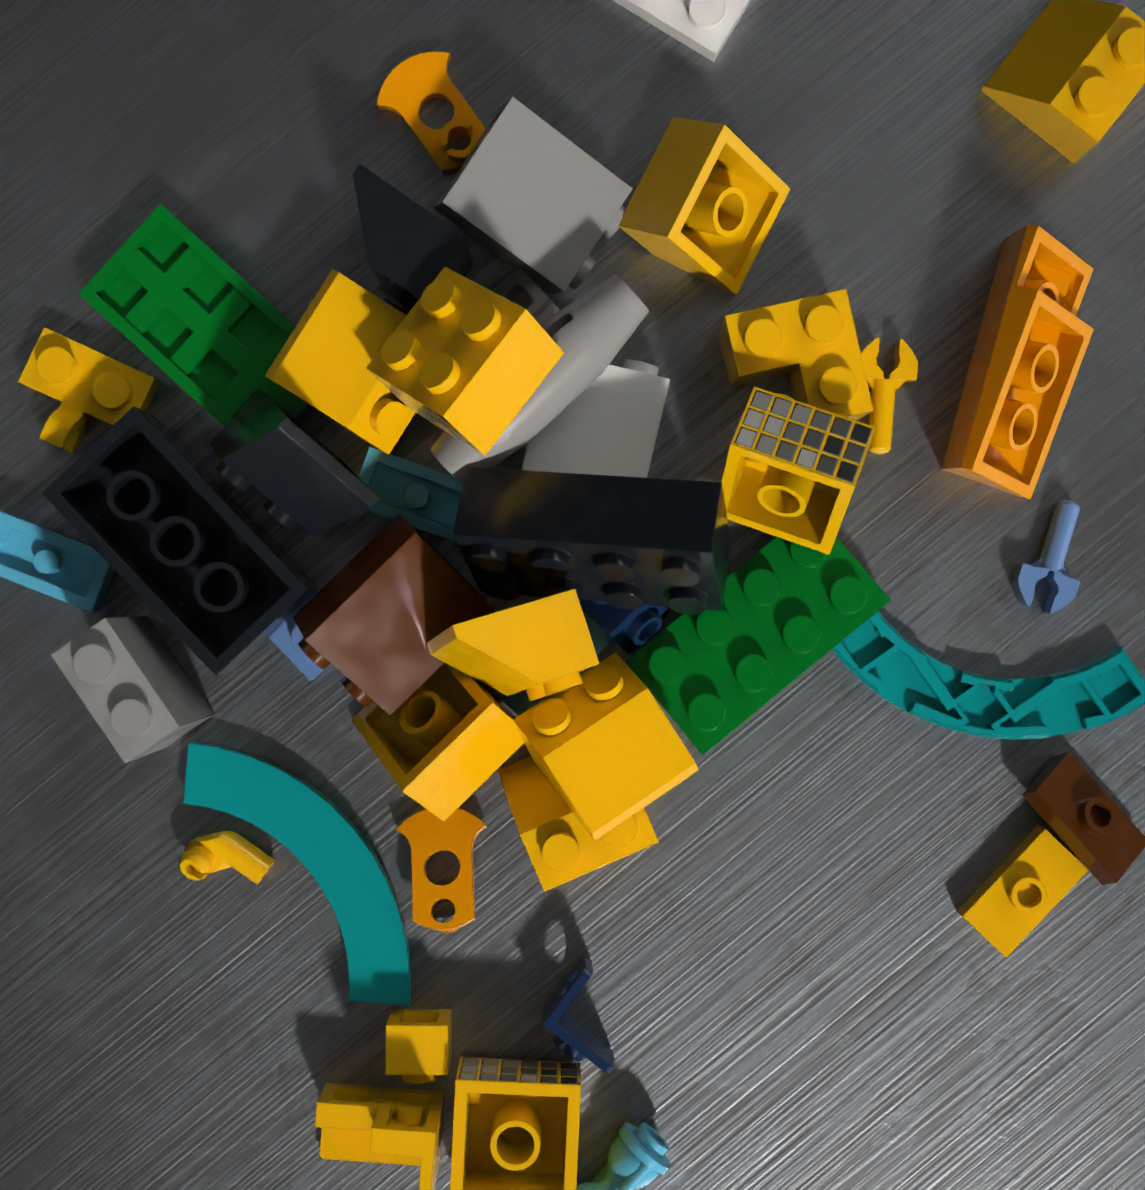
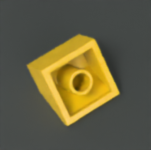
M1051 0L985 83L981 91L1074 164L1099 143L1145 84V21L1128 7L1097 0Z
M672 117L618 226L654 256L727 293L737 295L790 188L725 124Z
M332 269L265 374V377L388 455L416 413L409 409L366 369L381 349L384 341L396 330L407 315Z
M576 589L452 625L427 642L430 655L506 696L526 690L529 702L583 684L580 672L600 664Z
M616 652L601 661L600 664L581 674L583 684L549 695L513 719L534 763L594 840H597L698 771L696 762L647 686Z
M446 663L442 664L391 715L372 701L351 720L401 791L443 822L524 744L513 721L516 717L505 704L489 691V688L484 683Z
M531 755L497 770L520 837L544 892L659 843L645 808H642L612 830L594 840L534 763Z

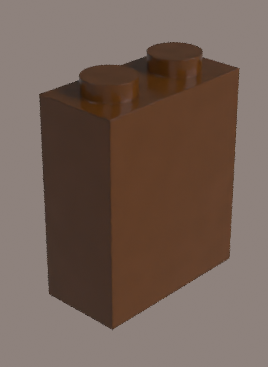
M399 513L293 616V619L303 636V639L298 643L299 647L317 666L325 670L330 664L334 665L345 675L340 680L342 685L358 702L367 706L374 701L391 715L445 663L430 655L427 642L452 625L492 614L496 611L479 591Z

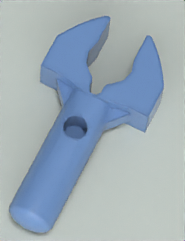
M1059 500L1055 505L1040 557L1029 565L1016 563L1011 577V585L1021 607L1031 606L1035 585L1038 580L1046 577L1050 585V594L1046 599L1043 613H1055L1075 599L1080 581L1068 576L1064 567V560L1080 512V506L1070 500Z

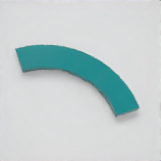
M878 611L831 650L838 661L861 683L889 703L915 717L938 726L975 736L1007 740L1049 738V736L1068 734L1104 725L1131 713L1145 704V679L1123 647H1114L1089 662L1051 675L1031 678L989 677L963 671L932 658L929 654L905 639Z
M197 741L188 743L183 804L203 806L229 813L267 832L288 848L307 867L322 888L338 921L346 949L349 972L348 1001L409 1006L411 1001L412 968L406 926L403 923L390 878L374 849L357 826L333 801L304 779L300 780L286 770L269 763L264 758L223 745Z

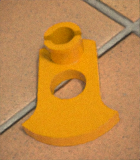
M432 51L411 56L398 64L390 72L380 89L377 108L378 111L389 110L398 114L408 125L442 174H449L459 170L486 128L447 74L448 64L451 59L450 53ZM433 98H441L448 101L454 109L452 120L447 122L441 129L429 128L420 120L422 106ZM458 138H465L471 142L464 150L450 148L453 141Z
M425 809L407 818L396 829L397 832L403 834L408 839L411 847L412 916L414 923L441 933H452L475 920L473 846L478 834L487 828L486 824L475 815L465 810L457 809L443 822ZM449 851L459 859V874L450 884L443 886L435 885L427 877L426 864L429 858L436 852ZM443 902H452L455 907L453 918L445 923L438 922L436 917L433 916V911H436L437 907Z

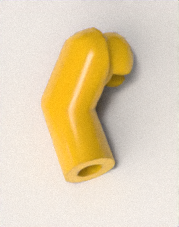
M224 830L196 837L185 846L184 853L180 856L179 868L187 878L198 881L205 879L209 873L232 867L258 885L275 862V859L237 832Z

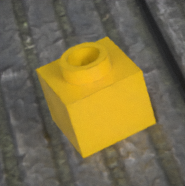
M392 1009L386 1024V1075H401L402 1081L413 1084L433 1082L437 1080L438 1075H448L452 1059V1009Z

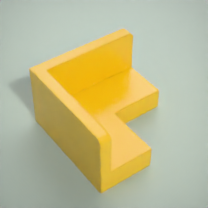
M326 1083L316 1106L315 1127L321 1128L320 1157L329 1160L420 1166L419 1190H434L441 1157L445 1091Z

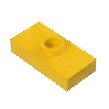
M1037 825L956 912L998 952L1007 958L1089 870L1050 832Z

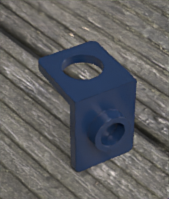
M584 955L543 1008V1026L555 1034L553 1042L568 1057L580 1063L584 1058H587L605 1073L609 1074L615 1067L612 1049L564 1014L565 1010L593 974L592 960Z

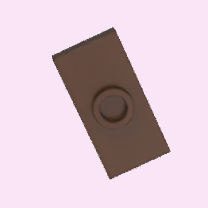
M1070 752L1054 756L1022 794L1101 885L1117 883L1145 848V836Z

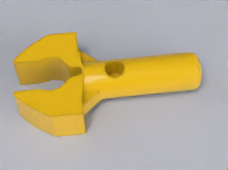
M877 337L861 351L868 387L871 389L873 411L870 412L869 425L876 427L868 451L875 454H885L891 450L895 391L903 383H913L917 380L918 360L908 344L903 339H900L895 343L894 369L884 378V372L877 365L876 360L880 338Z

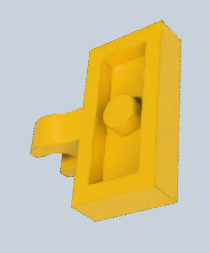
M45 327L18 380L24 386L61 402L59 408L47 419L40 434V439L72 454L78 448L91 416L113 426L133 406L146 412L160 384V381L155 377Z

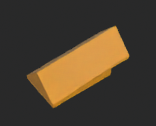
M1027 224L1006 237L1003 241L941 468L942 470L1031 500L1094 330L1076 317L1094 268L1038 225Z

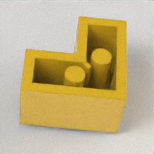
M847 289L726 315L718 326L717 331L730 387L788 374L793 398L796 401L835 414H844L855 420L873 411Z

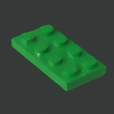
M161 203L78 293L223 426L233 418L259 388L298 422L312 408L265 377V374L296 326Z
M775 537L727 577L722 611L705 610L700 614H682L625 662L647 686L654 698L701 755L704 756L886 606L891 599L837 537L830 555Z

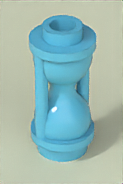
M626 1122L619 1129L620 1136L613 1141L609 1148L606 1165L591 1182L577 1185L576 1190H634L645 1187L658 1174L663 1175L670 1168V1163L665 1156L669 1146L661 1135L648 1124L642 1122L638 1127H635Z

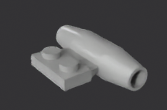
M522 269L496 292L500 296L527 309L562 349L564 354L485 456L446 431L442 432L430 450L443 467L461 484H464L467 467L492 468L528 444L605 371L650 312L640 298L617 274H613L562 310H559Z

